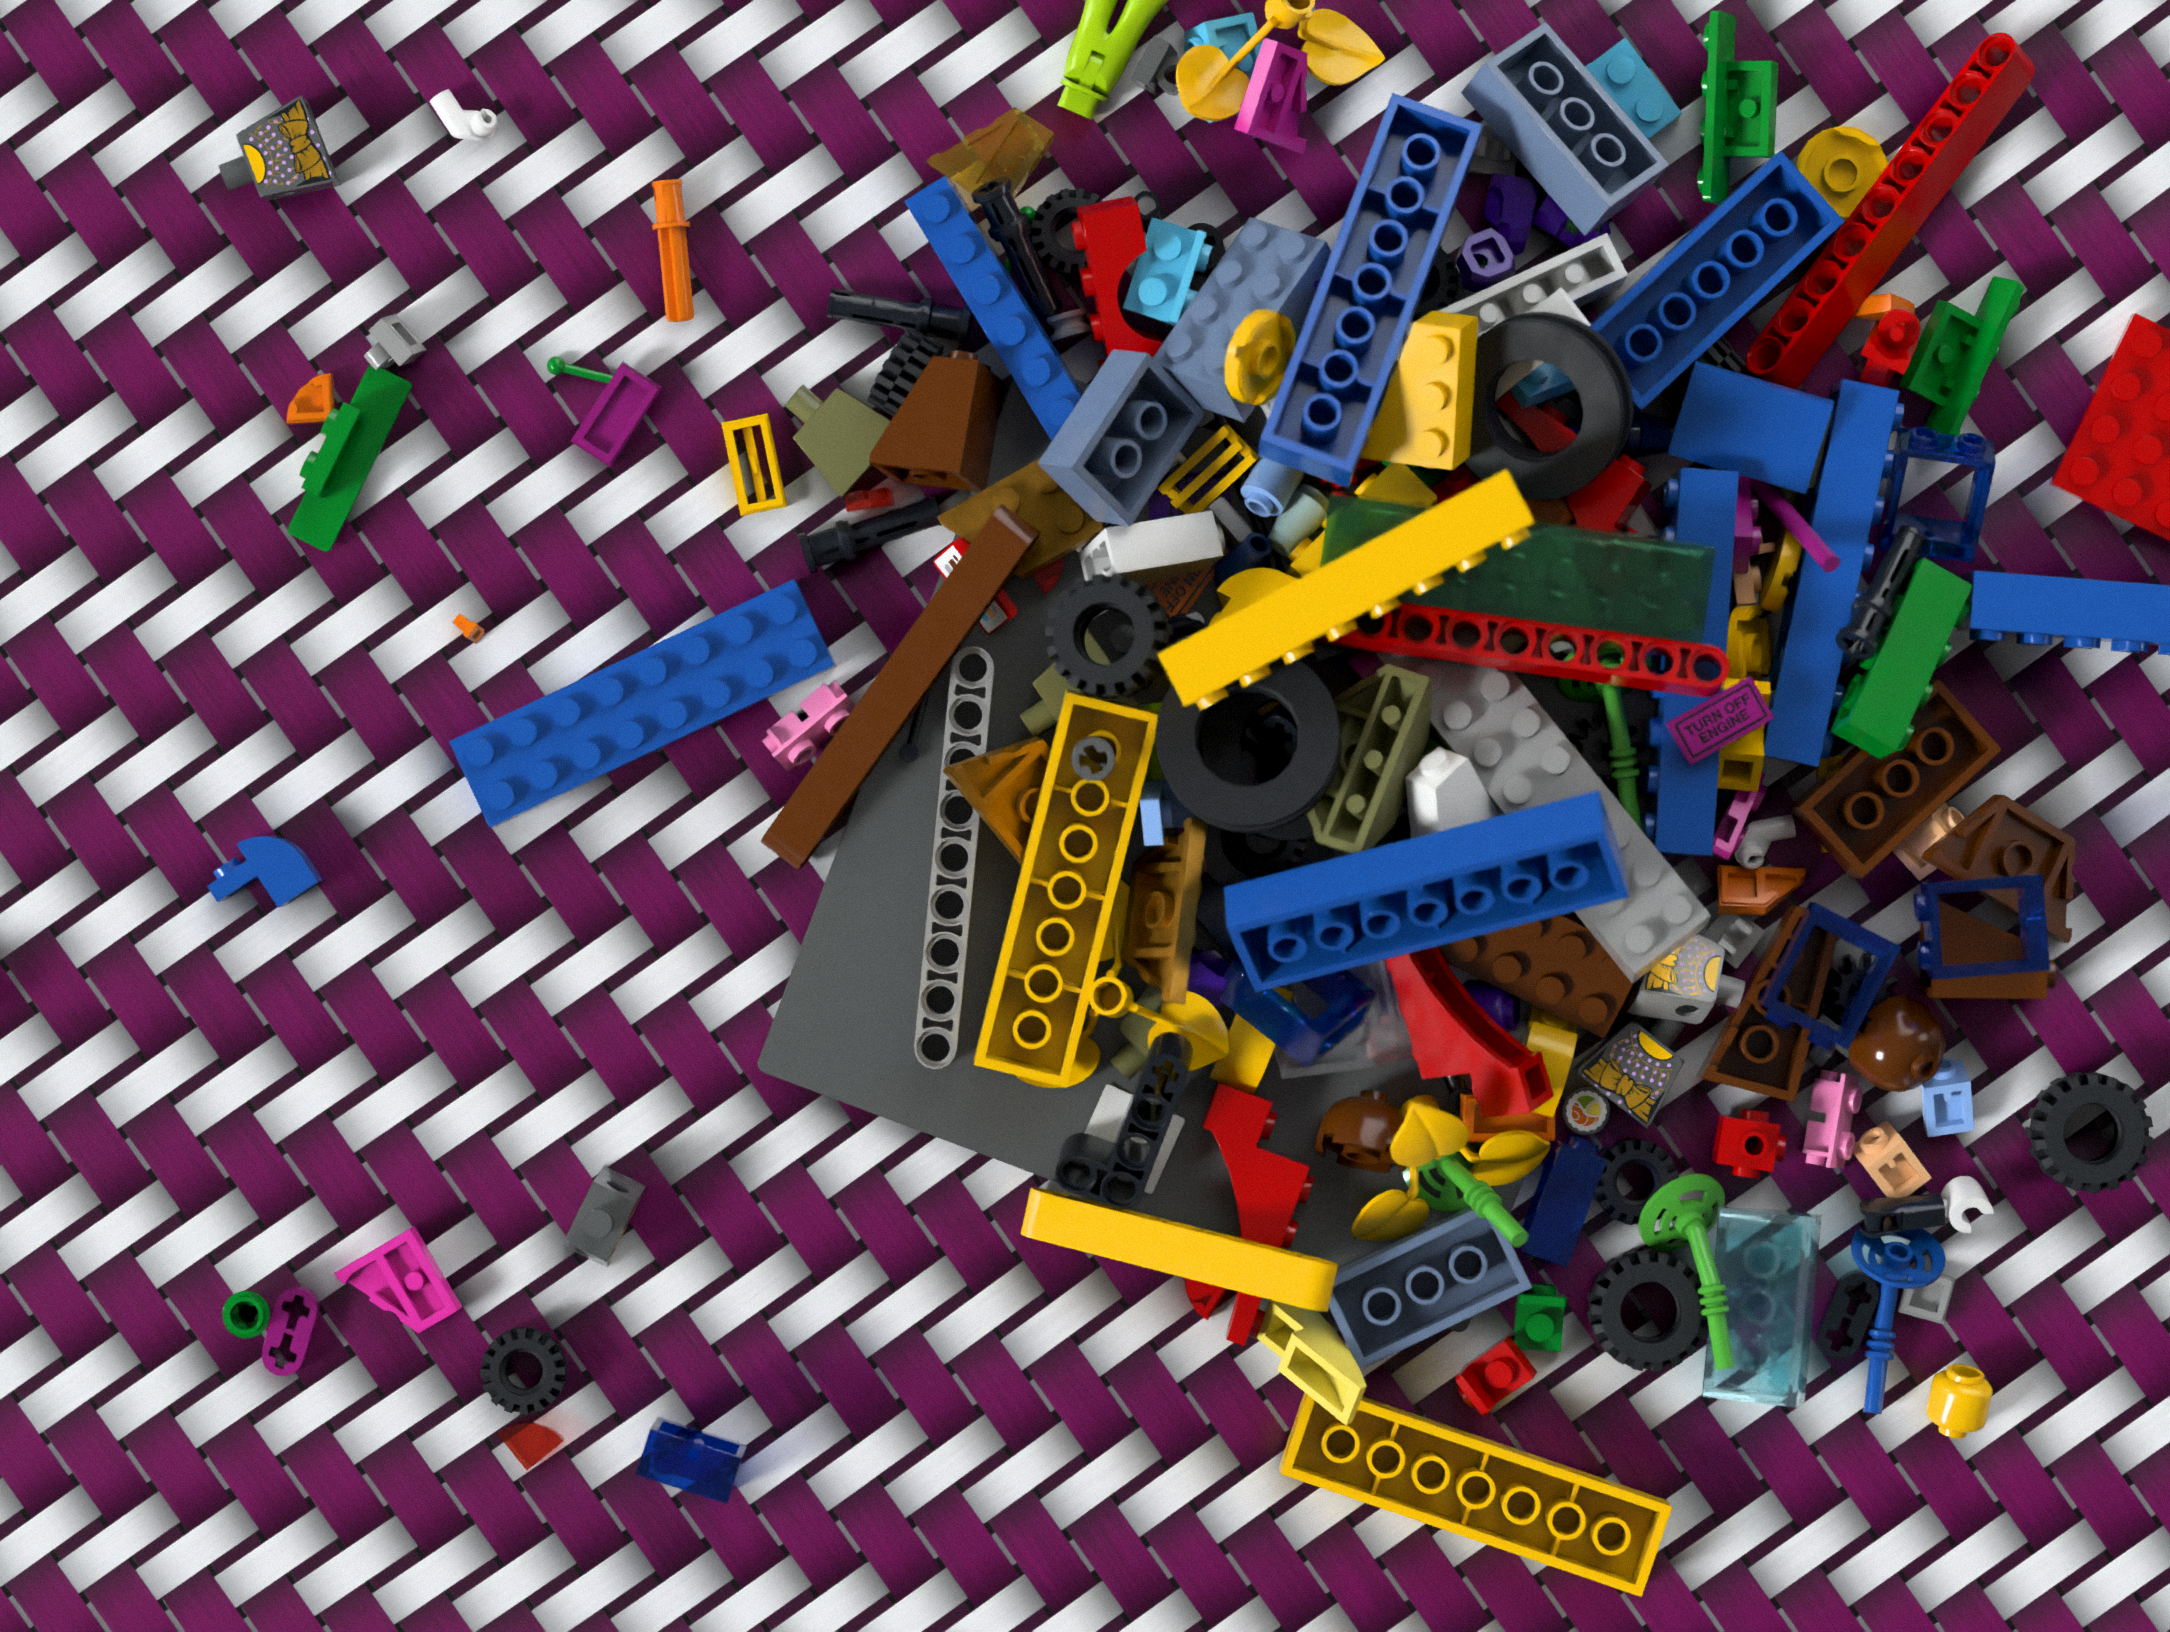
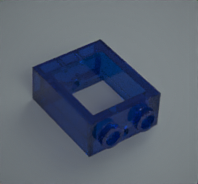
M1917 426L1912 429L1899 428L1894 447L1893 464L1884 493L1883 511L1877 526L1879 550L1887 551L1895 537L1897 528L1899 529L1900 526L1907 525L1919 530L1925 537V543L1921 546L1917 555L1974 563L1996 465L1993 440H1987L1974 433H1963L1959 436L1938 433L1936 430L1924 426ZM1909 457L1975 466L1963 522L1897 513Z
M2030 873L1920 882L1921 893H1914L1913 904L1916 922H1923L1925 941H1918L1917 954L1920 970H1927L1929 979L1938 980L2050 970L2043 874ZM2017 888L2022 958L1943 965L1937 894Z
M1809 902L1757 1004L1768 1009L1764 1018L1789 1031L1793 1023L1804 1027L1810 1031L1807 1037L1808 1041L1830 1052H1833L1836 1045L1849 1049L1901 947L1817 903ZM1815 926L1875 957L1838 1030L1777 1000Z
M1238 957L1229 966L1224 975V979L1228 982L1220 1001L1308 1069L1363 1025L1377 992L1347 969L1302 980L1300 982L1331 1005L1329 1009L1313 1021L1273 988L1255 992L1240 957Z
M1568 1133L1566 1141L1555 1138V1141L1552 1142L1522 1224V1228L1528 1233L1527 1241L1522 1246H1519L1523 1252L1568 1267L1607 1161L1606 1158L1597 1153L1599 1145L1595 1144V1142Z
M657 1417L650 1428L635 1475L727 1504L734 1490L748 1445ZM697 1438L703 1440L704 1445L695 1443L693 1441Z

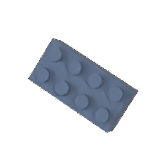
M1546 22L1485 62L1461 92L1584 236L1645 194L1670 165Z
M1250 217L1153 359L1201 408L1245 422L1256 405L1239 402L1230 396L1225 384L1224 365L1232 337L1245 317L1259 309H1270L1285 315L1291 320L1296 333L1297 344L1314 299V281L1322 278L1331 255L1327 242Z
M1467 1206L1338 1268L1329 1308L1351 1354L1361 1370L1532 1288L1512 1244L1488 1219L1480 1218L1470 1206Z

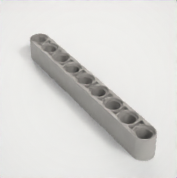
M976 646L965 647L954 656L950 673L914 1050L918 1061L931 1069H942L952 1062L958 1049L980 816L973 808L972 817L964 824H956L948 819L945 810L948 801L955 796H964L945 775L943 770L950 765L951 756L959 749L971 750L976 756L987 753L995 669L994 661L990 654ZM971 654L981 656L987 664L986 674L982 679L975 682L965 680L959 670L962 659ZM963 702H974L982 710L981 722L973 729L961 728L955 720L956 708ZM949 844H959L968 853L967 865L960 871L948 870L941 862L942 850ZM946 891L956 892L963 900V911L955 918H945L937 910V898ZM940 939H950L956 943L959 948V956L956 962L947 966L938 964L932 957L933 944ZM937 986L947 987L954 995L953 1007L944 1013L933 1011L927 1003L928 992ZM931 1034L943 1035L949 1042V1053L941 1060L930 1059L923 1051V1041Z

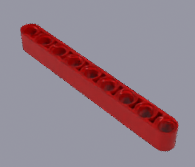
M2002 32L1994 33L1978 46L1752 343L1746 353L1745 361L1747 362V368L1758 379L1795 390L1801 385L2030 84L2035 73L2034 63L2009 34Z
M1400 602L1402 605L1379 617L1384 624L1380 632L1366 634L1357 628L1334 641H1329L1326 634L1313 641L1324 645L1695 697H1711L1718 694L1724 687L1730 670L1726 654L1720 648L1712 645ZM1370 611L1354 619L1356 624L1361 617L1371 615ZM1421 621L1430 627L1432 633L1423 641H1415L1407 636L1405 628L1412 622ZM1469 628L1478 634L1480 640L1476 645L1464 648L1454 641L1453 634L1459 629ZM1518 635L1526 641L1528 647L1520 654H1510L1503 649L1501 641L1506 636ZM1564 641L1574 648L1575 655L1570 660L1559 661L1551 656L1549 647L1556 642ZM1605 648H1613L1621 653L1623 662L1615 668H1608L1599 662L1597 654ZM1652 655L1664 656L1669 660L1671 669L1665 674H1654L1647 669L1645 660ZM1704 661L1713 663L1719 671V677L1713 681L1700 680L1695 675L1693 667L1697 663Z

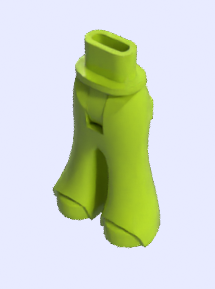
M1086 0L1078 28L1067 55L1063 76L1066 79L1062 78L1060 82L1065 85V88L1057 105L1092 120L1099 102L1103 101L1106 103L1108 99L1106 96L1111 93L1120 80L1146 28L1169 0H1127L1120 18L1110 34L1107 33V27L1118 0Z

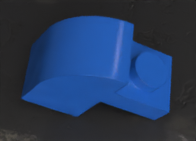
M258 836L237 843L236 845L246 858V861L241 863L235 857L213 872L217 880L207 887L216 901L221 902L259 878L277 907L280 908L288 905L324 880L305 852L295 843L277 836Z

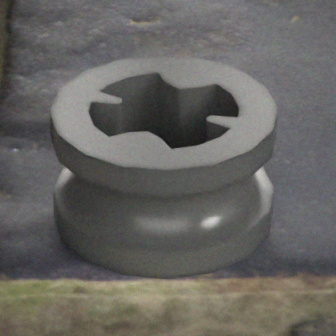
M1097 736L1081 739L1074 746L1071 754L1075 772L1081 778L1089 781H1098L1105 778L1112 771L1115 764V755L1111 745L1105 739ZM1090 745H1095L1097 752H1106L1107 762H1100L1103 768L1097 772H1091L1089 765H1080L1079 755H1086L1083 749Z

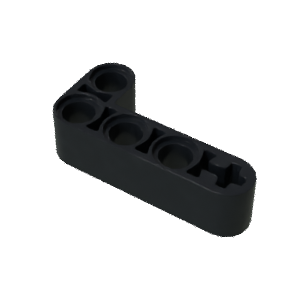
M1166 1032L1155 1037L1151 1043L1114 1143L1085 1133L1073 1134L1066 1138L1062 1145L1055 1170L1056 1180L1063 1189L1113 1208L1127 1209L1138 1204L1187 1079L1193 1049L1186 1037L1175 1032ZM1165 1061L1172 1062L1168 1075L1160 1072ZM1146 1098L1157 1099L1161 1101L1162 1104H1151L1148 1101H1146ZM1139 1137L1146 1140L1147 1143H1137L1131 1138ZM1072 1160H1080L1086 1163L1087 1166L1076 1165ZM1116 1176H1125L1131 1179L1132 1181L1124 1182L1119 1180Z

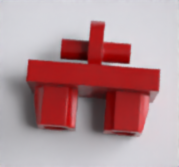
M1892 308L1882 316L1880 321H1875L1861 352V355L1868 359L1859 379L1870 385L1887 388L1895 371L1903 375L1905 374L1919 342L1917 339L1921 328L1916 314L1906 308Z

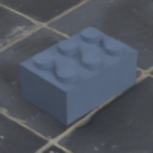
M1113 349L1037 464L1096 522L1131 527L1202 419L1205 411L1148 353Z

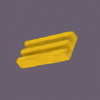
M766 413L721 423L740 515L746 516L788 507L769 414ZM753 426H761L776 499L767 500L752 430ZM738 429L743 430L756 492L757 503L753 504L748 503L734 430Z
M1225 423L1157 489L1163 495L1166 493L1172 500L1170 503L1176 509L1179 507L1185 513L1184 515L1202 512L1256 462L1259 456L1228 423ZM1226 438L1231 445L1180 492L1174 485ZM1239 451L1244 456V459L1193 506L1188 498Z

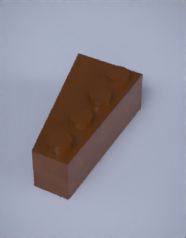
M1789 905L1745 985L1740 1004L1737 1008L1733 1007L1696 1076L1795 1102L1842 917L1796 905Z

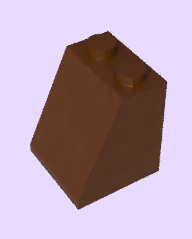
M950 351L949 357L933 356L872 449L869 463L896 483L973 492L983 491L987 488L1004 381L991 371L989 365L978 361V356L973 353Z
M1920 899L1919 994L1932 998L2047 999V989L2054 988L2056 978L2054 960H2048L2047 950L1945 902Z

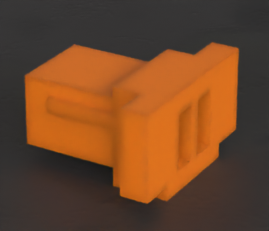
M460 613L452 622L463 631L462 634L476 644L485 634L481 626L474 621H469Z

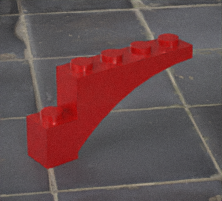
M1510 390L1496 401L1497 408L1508 415L1529 436L1541 452L1562 450L1572 444L1578 435L1564 426L1568 417L1547 403H1544L1541 409L1534 405L1523 409ZM1622 454L1618 461L1615 460L1588 485L1566 497L1576 519L1584 551L1586 567L1581 575L1628 606L1659 558L1649 551L1653 544L1651 540L1629 527L1625 534L1622 533V530L1652 487L1642 477L1646 468L1627 455Z
M1437 946L1385 959L1399 999V1011L1404 1017L1412 1043V1055L1418 1064L1422 1079L1469 1073L1472 1081V1092L1474 1098L1478 1101L1482 1118L1531 1113L1554 1097L1541 1051L1532 1052L1483 1010L1451 971Z
M1217 1081L1202 1122V1127L1212 1131L1227 1165L1237 1203L1240 1238L1289 1249L1298 1227V1222L1291 1220L1297 1202L1306 1204L1315 1180L1314 1177L1307 1175L1310 1166L1302 1161L1257 1145L1260 1137L1268 1140L1273 1130L1278 1113L1270 1111L1273 1103L1272 1100L1257 1094H1250ZM1236 1291L1235 1304L1225 1334L1226 1340L1245 1346L1248 1336L1257 1338L1266 1311L1258 1309L1262 1297Z

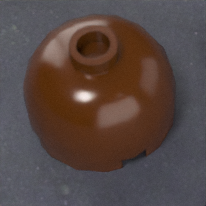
M1904 994L1887 998L1873 1007L1866 1015L1872 1021L1866 1026L1863 1033L1856 1028L1851 1038L1848 1052L1851 1066L1874 1086L1895 1092L1915 1089L1931 1079L1942 1062L1946 1047L1944 1031L1939 1020L1920 1001H1915L1909 995Z
M1361 1090L1360 1096L1343 1098L1335 1102L1325 1113L1318 1129L1314 1149L1323 1157L1326 1156L1327 1149L1337 1153V1163L1364 1171L1389 1173L1391 1164H1397L1390 1153L1391 1143L1406 1117L1399 1108L1387 1103L1388 1096L1374 1090ZM1398 1164L1399 1172L1406 1170L1407 1166Z

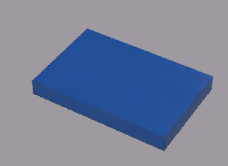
M1695 360L1667 454L1725 471H1737L1739 475L1806 494L1834 401Z

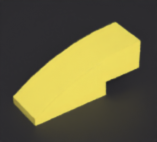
M1270 1300L1257 1339L1282 1358L1278 1368L1279 1372L1343 1424H1351L1367 1385L1349 1348L1318 1311Z

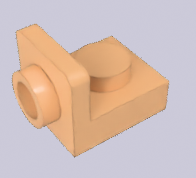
M1761 535L1758 555L1776 552V543H1764L1763 535ZM1750 560L1747 574L1732 573L1730 593L1732 607L1756 603L1755 593L1762 592L1758 564L1750 565Z
M1944 803L1893 850V853L1920 881L1937 869L1921 858L1924 851L1965 818L1958 809L1953 806L1949 807Z
M1884 1121L1877 1127L1866 1131L1854 1145V1156L1863 1165L1887 1198L1907 1197L1932 1178L1888 1121Z

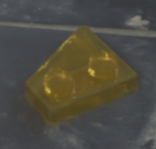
M1014 107L995 118L991 125L985 128H978L964 136L963 141L939 154L937 152L933 154L926 163L944 176L950 177L953 182L971 194L975 189L993 179L1010 177L1013 184L1010 190L1015 199L1056 138V135Z

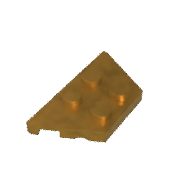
M1041 458L937 516L939 522L945 528L961 538L964 537L970 544L1002 503L1041 531V534L1014 572L1021 579H1025L1092 541L1105 529V523L1096 522L1037 464Z
M1032 737L948 765L943 770L945 775L1021 866L1051 751L1046 742L1038 737Z
M1187 818L1183 821L1184 832L1177 837L1166 836L1164 845H1156L1150 853H1145L1133 863L1121 958L1131 968L1138 969L1139 976L1147 984L1158 986L1163 991L1161 998L1164 1001L1177 1004H1185L1191 952L1196 940L1195 920L1197 904L1202 892L1201 872L1208 823L1197 818Z

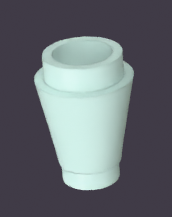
M1301 484L1294 492L1282 514L1278 515L1267 537L1272 544V549L1283 556H1289L1328 517L1327 512L1331 508L1329 500L1317 489Z

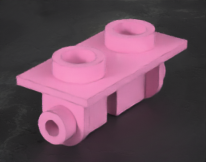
M835 680L828 686L823 683L799 704L809 716L803 722L791 710L766 731L768 736L762 742L788 772L795 766L807 763L815 755L817 748L831 736H835L856 705Z
M1821 1069L1820 1077L1814 1078L1810 1111L1826 1113L1825 1122L1808 1120L1802 1150V1153L1807 1154L1805 1163L1824 1166L1825 1157H1827L1826 1167L1844 1169L1845 1160H1850L1855 1145L1854 1133L1850 1132L1853 1113H1858L1863 1096L1862 1087L1858 1085L1860 1075L1841 1073L1839 1082L1840 1072Z

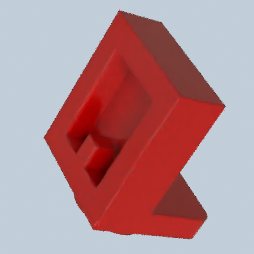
M1507 1335L1465 1364L1456 1376L1455 1381L1465 1403L1472 1408L1476 1407L1479 1413L1484 1416L1499 1401L1533 1379L1537 1371L1510 1335Z

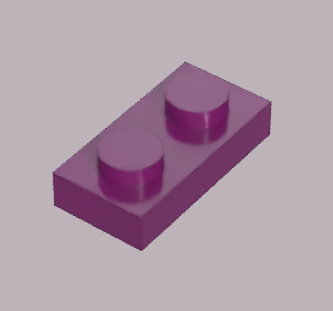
M1745 476L1738 477L1732 573L1747 574L1750 555L1759 554L1761 528L1753 526L1756 525L1758 519L1759 498L1758 496H1751L1750 478Z

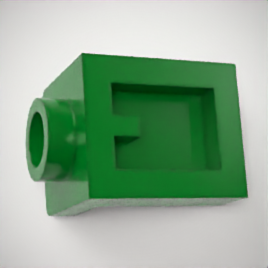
M1530 1283L1532 1288L1516 1295L1513 1341L1520 1349L1561 1352L1564 1307H1567V1297L1564 1294L1556 1293L1557 1285Z

